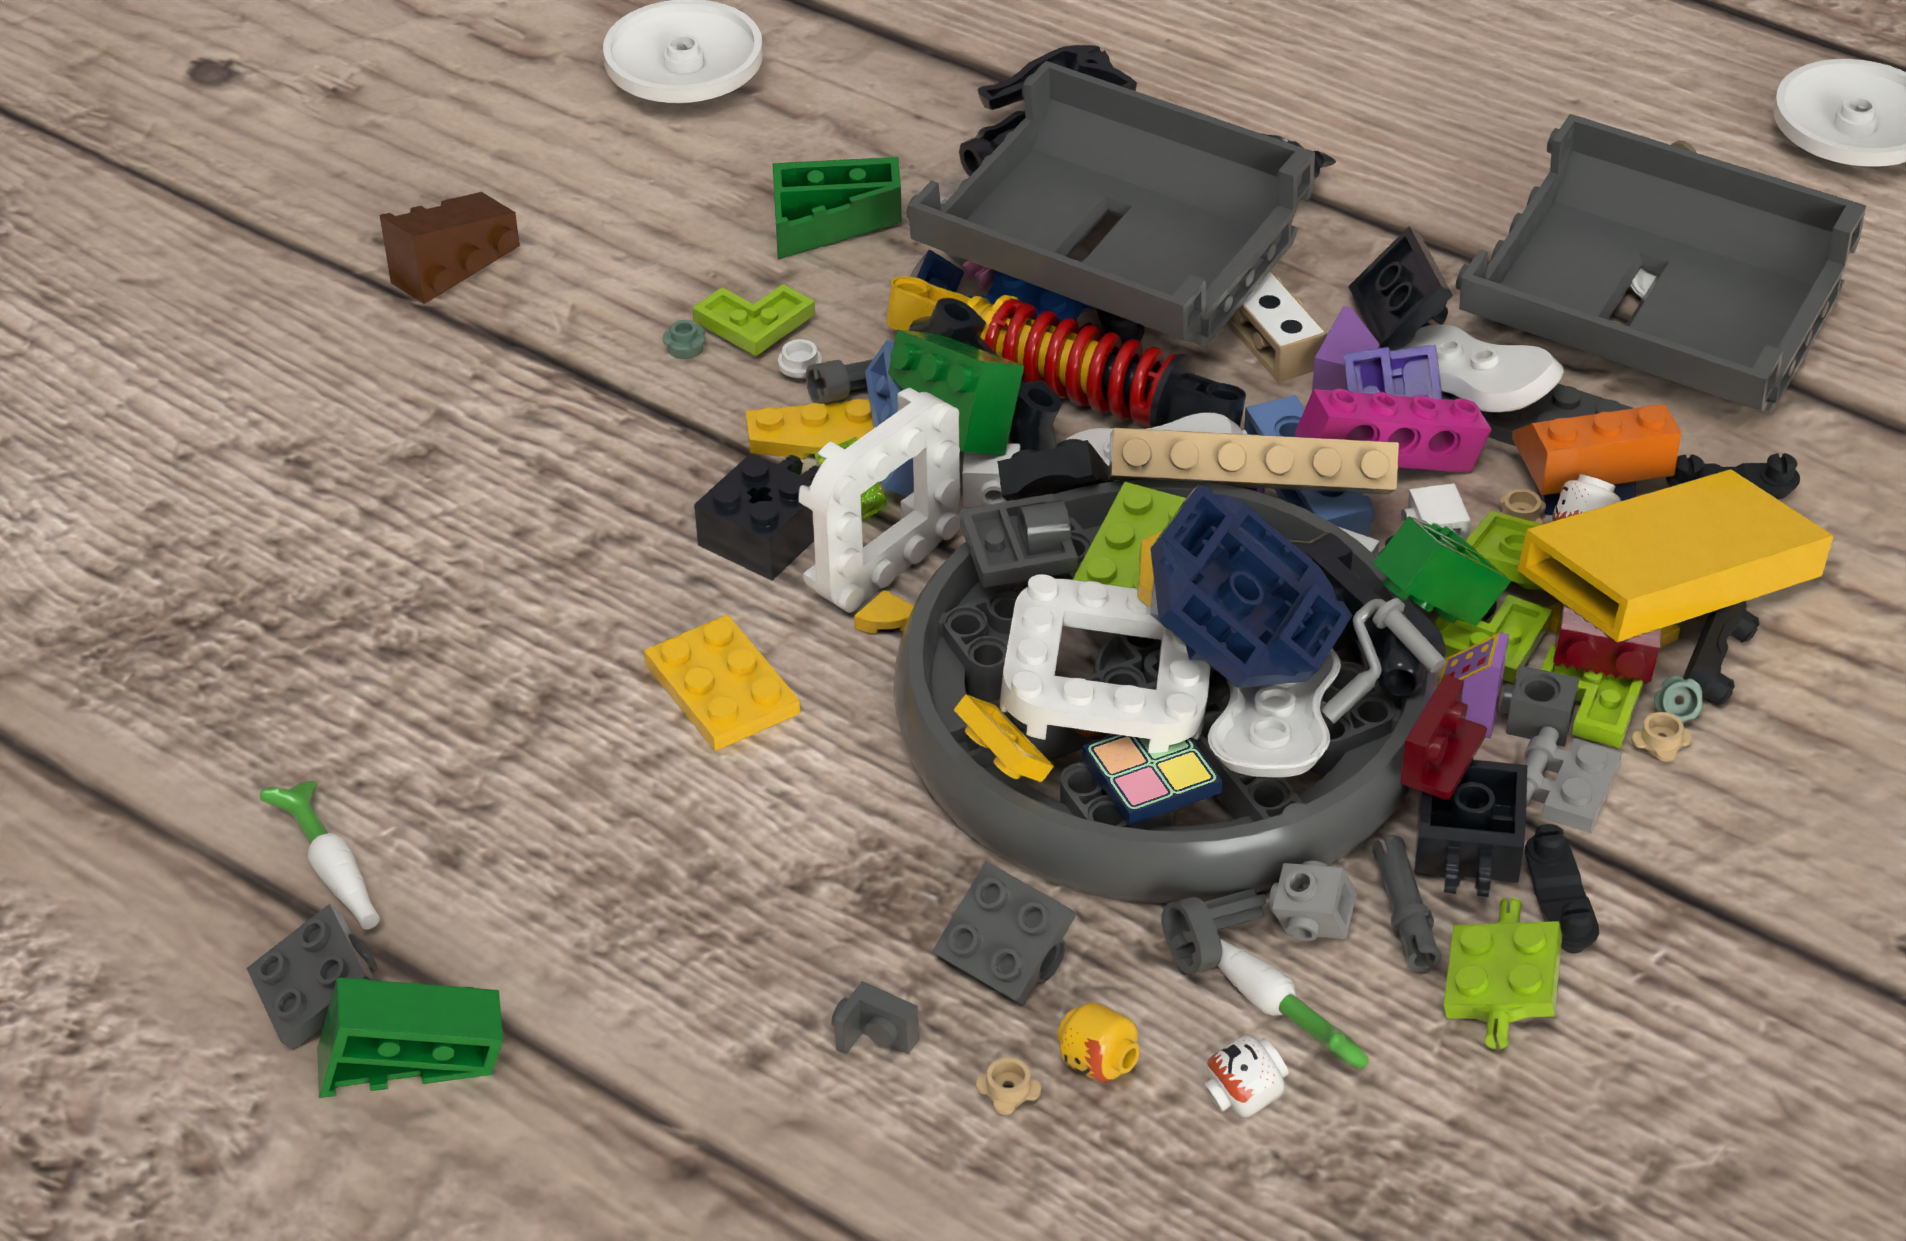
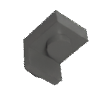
M861 981L849 998L844 997L840 1000L832 1015L831 1024L835 1031L836 1050L845 1054L849 1052L862 1034L867 1035L878 1045L884 1047L891 1046L906 1054H909L919 1041L918 1006Z

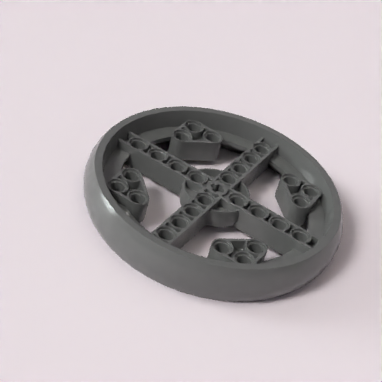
M1148 479L1120 480L1094 484L1054 494L1056 501H1064L1068 511L1071 541L1078 556V568L1124 482L1187 498L1200 484L1212 489L1213 494L1227 495L1246 503L1286 539L1308 542L1326 532L1336 535L1353 550L1351 571L1386 602L1399 598L1405 605L1402 613L1416 607L1409 597L1407 600H1403L1384 586L1382 582L1387 576L1372 564L1377 557L1357 539L1320 516L1273 496L1214 482ZM965 542L932 575L921 591L903 629L897 651L894 676L896 715L909 757L919 777L938 805L960 828L981 845L1028 873L1078 892L1138 903L1168 904L1189 897H1197L1204 902L1253 888L1256 894L1271 890L1275 882L1279 883L1283 863L1303 864L1306 861H1318L1329 866L1345 857L1368 840L1388 821L1411 791L1412 787L1400 783L1405 740L1438 686L1437 672L1431 674L1426 669L1420 691L1410 696H1395L1387 693L1379 685L1378 678L1374 688L1335 724L1321 711L1322 717L1329 729L1330 743L1327 750L1310 770L1324 777L1297 795L1283 777H1256L1231 771L1223 765L1211 750L1208 742L1209 730L1226 709L1230 699V687L1227 680L1211 667L1202 732L1198 740L1193 739V741L1222 779V793L1215 796L1234 820L1207 825L1178 827L1175 826V809L1129 826L1085 762L1071 764L1063 770L1060 778V802L1029 786L1020 778L1013 779L1002 772L993 762L996 755L990 748L982 747L965 733L964 730L968 725L954 711L966 694V690L972 697L986 702L1000 700L1003 669L1014 606L1020 594L1018 591L1027 586L1029 580L983 588ZM1076 572L1051 577L1054 579L1073 580ZM1346 627L1333 646V649L1336 652L1354 645L1363 667L1354 662L1340 661V671L1332 684L1324 692L1320 708L1323 701L1327 703L1359 673L1370 669L1361 644ZM1085 629L1101 650L1098 654L1093 673L1082 677V679L1118 685H1133L1156 690L1161 640ZM1008 711L1003 712L1049 761L1081 750L1083 745L1097 741L1083 737L1074 728L1054 725L1047 726L1045 740L1026 735V724L1017 720ZM1108 733L1106 737L1112 736L1114 734Z

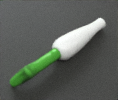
M317 782L299 783L289 790L277 787L263 789L260 792L261 801L292 814L310 842L308 860L319 878L353 913L363 929L374 928L379 923L380 917L371 904L363 877L352 851L342 837L327 832L311 806V797L316 790Z
M1220 939L1222 957L1217 966L1254 1006L1265 1014L1272 1016L1284 1014L1316 1039L1325 1050L1351 1066L1363 1069L1368 1065L1369 1058L1351 1037L1343 1033L1341 1029L1330 1024L1296 997V988L1290 978L1267 962Z

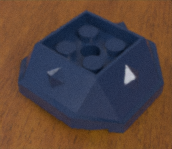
M1199 484L1187 496L1150 548L1154 576L1150 615L1186 645L1189 660L1205 661L1235 687L1307 682L1319 671L1353 616L1345 603L1337 600L1332 584L1315 562L1246 503L1227 495L1213 494L1212 489Z

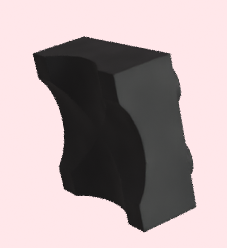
M1068 439L1059 442L1055 448L1039 452L1036 450H1022L1014 453L1009 459L997 461L1002 497L1006 501L1048 494L1054 495L1088 485L1114 482V480H1108L1109 466L1088 440Z

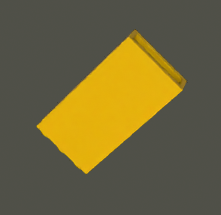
M1730 469L1526 530L1517 571L1581 615L1588 622H1591L1595 627L1601 629L1602 632L1616 642H1620L1821 577L1834 535Z

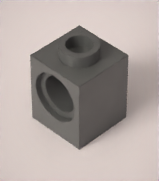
M1520 666L1515 685L1506 683L1503 692L1500 712L1509 714L1506 734L1531 739L1534 736H1538L1541 728L1549 726L1555 728L1559 733L1556 745L1565 747L1574 714L1580 678Z

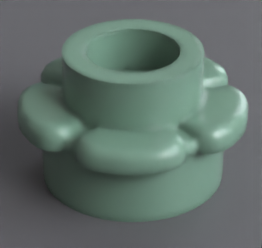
M679 320L670 326L669 331L664 332L662 339L663 343L668 345V352L671 356L677 359H691L702 352L703 344L705 343V331L693 321Z
M1671 676L1662 682V689L1655 693V708L1658 712H1667L1677 716L1683 723L1687 720H1694L1703 708L1702 689L1693 679L1684 680L1681 676ZM1681 695L1683 702L1677 705L1675 697Z

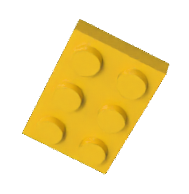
M728 614L643 650L644 662L647 668L715 752L801 713L800 699Z

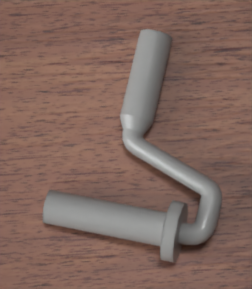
M1399 598L1391 599L1388 602L1382 599H1372L1354 615L1353 626L1370 669L1359 673L1321 708V711L1332 723L1335 724L1374 688L1377 679L1381 675V664L1364 624L1374 613L1372 621L1377 628L1381 629L1387 626L1431 674L1440 670L1445 664L1446 659L1402 613L1405 605Z

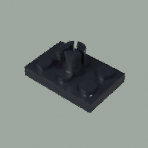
M1410 226L1348 286L1369 331L1379 342L1380 348L1389 347L1390 351L1398 350L1409 344L1419 328L1434 325L1430 322L1431 318L1438 324L1443 325L1448 315L1447 301L1453 296L1423 238Z

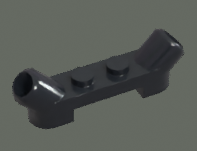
M942 298L938 300L931 316L916 319L909 327V331L940 334L997 355L980 337L986 322L969 305L957 299ZM1021 379L1009 433L1011 444H1020V451L1036 450L1039 452L1055 448L1057 445L1053 422L1062 404L1057 394L1043 380L1025 383Z
M1327 532L1308 542L1288 539L1322 569L1333 586L1337 600L1343 601L1353 615L1346 628L1351 631L1354 638L1359 642L1353 626L1354 615L1370 600L1382 598L1351 571L1353 550L1336 535ZM1416 607L1403 613L1445 658L1446 646L1439 629ZM1374 613L1364 624L1376 654L1381 659L1382 671L1379 677V685L1387 693L1395 696L1405 697L1416 694L1422 688L1426 668L1387 626L1381 629L1377 628L1372 621Z

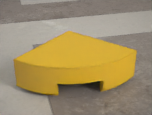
M883 590L854 615V627L871 634H878V629H894L899 627L900 631H903L914 605Z

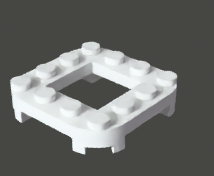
M912 388L904 389L897 393L898 412L852 445L843 449L831 441L818 452V455L824 458V462L817 471L811 486H800L799 503L813 511L816 561L815 565L803 573L806 585L814 589L819 595L848 613L857 610L861 603L881 588L889 586L897 576L913 564L922 561L942 539H951L959 530L960 517L957 515L960 501L959 411L930 393H919ZM910 458H913L914 492L901 501V520L863 547L861 494L877 482L883 481L891 472Z
M1039 574L1029 579L1028 587L1018 595L1015 602L1003 669L1000 709L1001 712L1008 711L1017 720L1026 724V735L1045 740L1047 726L1054 725L1150 739L1148 753L1167 752L1169 745L1183 742L1191 737L1198 740L1200 737L1208 698L1211 666L1205 661L1189 660L1186 645L1150 615L1151 608L1137 597V588L1106 585L1095 581L1084 582L1070 579H1054L1049 575ZM1063 626L1161 640L1156 690L1133 685H1118L1082 678L1055 676Z

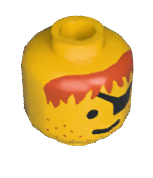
M1089 1002L1079 1008L1076 1007L1070 1010L1058 1028L1057 1042L1062 1060L1069 1067L1098 1082L1107 1083L1117 1079L1122 1073H1128L1133 1069L1140 1055L1137 1026L1127 1016L1101 1003Z

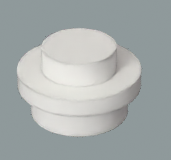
M804 339L792 340L786 343L778 357L780 371L794 379H806L807 367L812 364L822 363V356L817 350L816 345Z

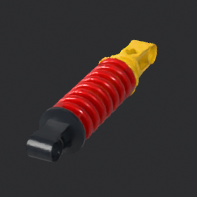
M901 276L891 280L886 325L896 331L897 329L909 331V327L914 320L931 316L938 300L942 298L957 299L969 305L986 322L980 337L999 357L1024 365L1022 380L1025 383L1043 380L1060 399L1069 397L1072 403L1082 407L1090 405L1094 411L1102 414L1111 412L1115 418L1122 421L1133 419L1137 426L1145 429L1161 426L1198 413L1221 414L1239 427L1241 426L1246 399L1245 391L1231 384L1219 383L1196 375L1193 358L1183 353L1169 354L1164 362L1163 351L1158 347H1150L1143 354L1142 344L1137 340L1130 339L1122 346L1121 338L1116 333L1108 332L1101 338L1099 329L1093 325H1087L1080 331L1078 322L1072 318H1066L1059 323L1057 315L1048 310L1038 316L1037 310L1033 305L1019 301L1018 298L1003 295L993 305L986 298L980 296L969 298L960 293L931 285L916 277Z

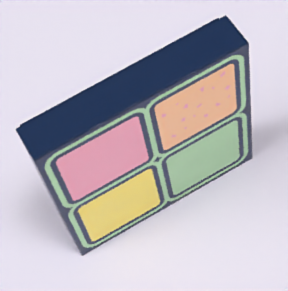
M1118 734L1082 746V759L1129 826L1222 793V779L1192 738L1169 745L1167 752L1148 753L1150 739Z

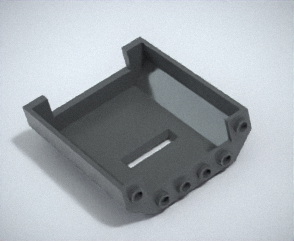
M1045 61L1033 75H1029L1023 84L1022 97L1025 99L1026 118L1014 131L1006 135L1004 141L991 155L984 158L978 169L968 179L962 181L958 190L945 203L941 204L939 183L931 180L919 194L911 198L908 204L907 218L909 219L912 240L1184 341L1207 347L1292 246L1298 231V227L1291 225L1300 200L1308 202L1314 187L1315 152ZM1107 212L1122 217L1082 262L1068 257Z
M1569 114L1561 128H1555L1547 143V152L1551 153L1549 174L1540 187L1535 186L1532 189L1524 212L1522 214L1517 213L1514 216L1505 241L1499 240L1497 242L1489 265L1487 266L1488 252L1479 250L1470 265L1464 264L1460 269L1456 280V289L1460 290L1459 309L1759 411L1774 412L1840 296L1845 282L1841 277L1850 253L1855 254L1860 241L1866 205ZM1641 267L1657 272V276L1626 326L1610 321L1611 315Z

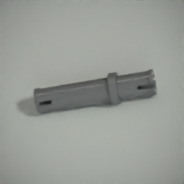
M1386 835L1383 839L1388 853L1385 854L1382 843L1379 840L1374 843L1372 852L1377 860L1393 911L1391 916L1392 929L1402 940L1409 967L1414 971H1428L1430 967L1425 953L1429 954L1434 967L1441 961V953L1432 932L1434 918L1431 910H1428V907L1423 904L1403 838L1396 835Z

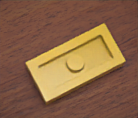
M965 694L955 707L954 711L968 725L964 730L965 733L977 744L991 749L996 755V758L993 760L994 764L1006 775L1013 779H1019L1022 775L1043 782L1054 767L996 705Z

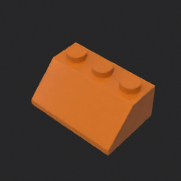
M1660 404L1531 423L1513 430L1512 439L1541 495L1560 493L1564 483L1570 480H1578L1579 474L1591 476L1613 485L1674 476L1682 432L1667 406Z

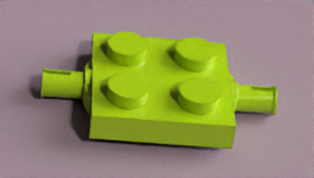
M1508 897L1500 901L1499 922L1453 925L1444 997L1447 1019H1477L1487 1022L1485 1044L1492 1049L1497 1048V1039L1500 1049L1508 1045L1510 1022L1527 1017H1555L1562 944L1559 921L1520 922L1522 903L1514 897H1511L1510 906Z

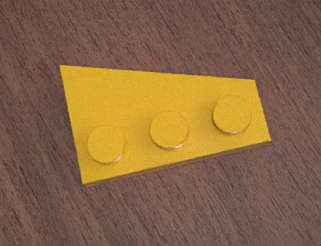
M854 399L824 404L811 403L778 408L767 407L745 411L750 453L778 457L795 455L805 459L810 454H818L830 441L846 449L874 429L869 399Z

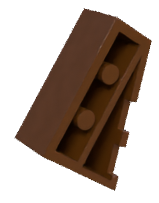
M483 192L441 201V206L429 209L423 206L412 207L410 213L398 216L391 213L379 215L390 282L423 304H426L520 246L516 212Z

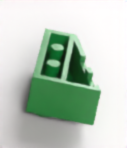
M898 157L772 163L778 260L902 222L901 180Z
M897 329L888 374L903 390L912 388L919 393H930L958 409L959 448L962 452L1005 455L1024 365L940 334Z
M1408 516L1372 563L1387 576L1382 583L1391 592L1403 600H1407L1409 597L1428 612L1434 609L1439 615L1453 624L1459 618L1477 626L1511 582L1505 574L1449 526L1442 528L1437 523L1430 525L1425 520Z
M337 977L317 1047L319 1098L336 1096V1087L370 1083V1090L377 1091L388 1089V1080L417 1076L422 1077L423 1084L492 1075L503 1042L499 990Z

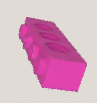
M1313 389L1296 428L1295 435L1300 438L1398 442V468L1471 473L1492 429L1476 403L1463 398L1448 400L1430 398L1424 395L1409 397L1390 395L1384 392L1371 394L1350 392L1344 389Z

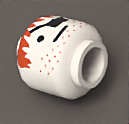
M1579 474L1578 480H1570L1564 483L1552 519L1553 521L1621 502V499L1613 493L1615 489L1613 484Z
M1245 1035L1239 1037L1207 1060V1072L1211 1080L1203 1084L1220 1112L1230 1107L1236 1115L1246 1118L1282 1096L1285 1091L1283 1078L1289 1072L1277 1050L1266 1038L1258 1041L1252 1036Z

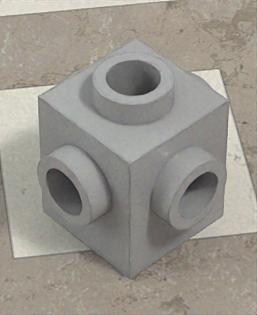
M1306 861L1303 864L1283 863L1279 883L1275 882L1270 891V909L1276 915L1285 933L1296 939L1312 941L1317 939V937L1346 939L1357 892L1344 867L1328 866L1318 861Z

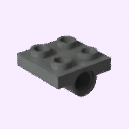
M1053 494L959 510L960 526L983 588L1026 581L1039 574L1054 576L1077 572L1078 556L1071 541L1068 511L1064 501H1056Z
M985 861L932 952L1023 1006L1036 983L1049 980L1059 968L1066 951V943L1063 937L1077 913Z
M329 903L246 969L280 1041L294 1050L323 1028L337 977L375 980L372 973L377 970V964L366 946L351 933L342 913Z

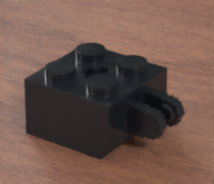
M750 453L694 504L698 546L773 581L814 542L813 511L799 503V490L802 485L811 486L820 467L817 465L812 466L800 476L804 463H802L801 458L795 455H789V457H786L785 460L776 465Z
M1472 760L1450 799H1442L1420 791L1414 872L1445 875L1444 893L1456 894L1460 884V877L1475 878L1477 896L1489 897L1491 880L1519 882L1525 841L1528 765Z

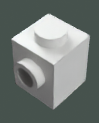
M1007 444L1005 455L964 452L962 471L963 507H978L1007 502L1002 497L997 461L1011 458L1014 453L1020 451V444Z
M1455 483L1409 489L1407 509H1402L1401 525L1410 516L1425 520L1430 525L1437 523L1442 528L1449 526L1464 540L1469 537L1471 520Z

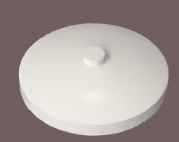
M669 0L644 6L618 20L605 36L603 56L608 76L626 92L657 102L690 103L725 95L748 82L760 68L763 58L762 36L758 26L742 11L726 4L708 0Z
M1831 59L1799 67L1789 73L1779 84L1774 102V118L1783 134L1797 146L1824 159L1848 165L1870 167L1889 166L1906 162V72L1872 61Z

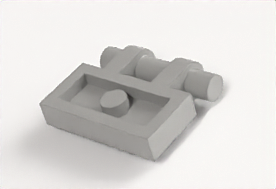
M1545 726L1541 728L1538 736L1531 738L1525 750L1527 760L1524 765H1528L1526 806H1528L1530 799L1544 803L1542 819L1591 834L1620 768L1623 752L1577 738L1573 739L1569 750H1564L1556 745L1559 738L1558 731L1555 728ZM1544 769L1558 773L1555 781L1544 778L1542 775Z

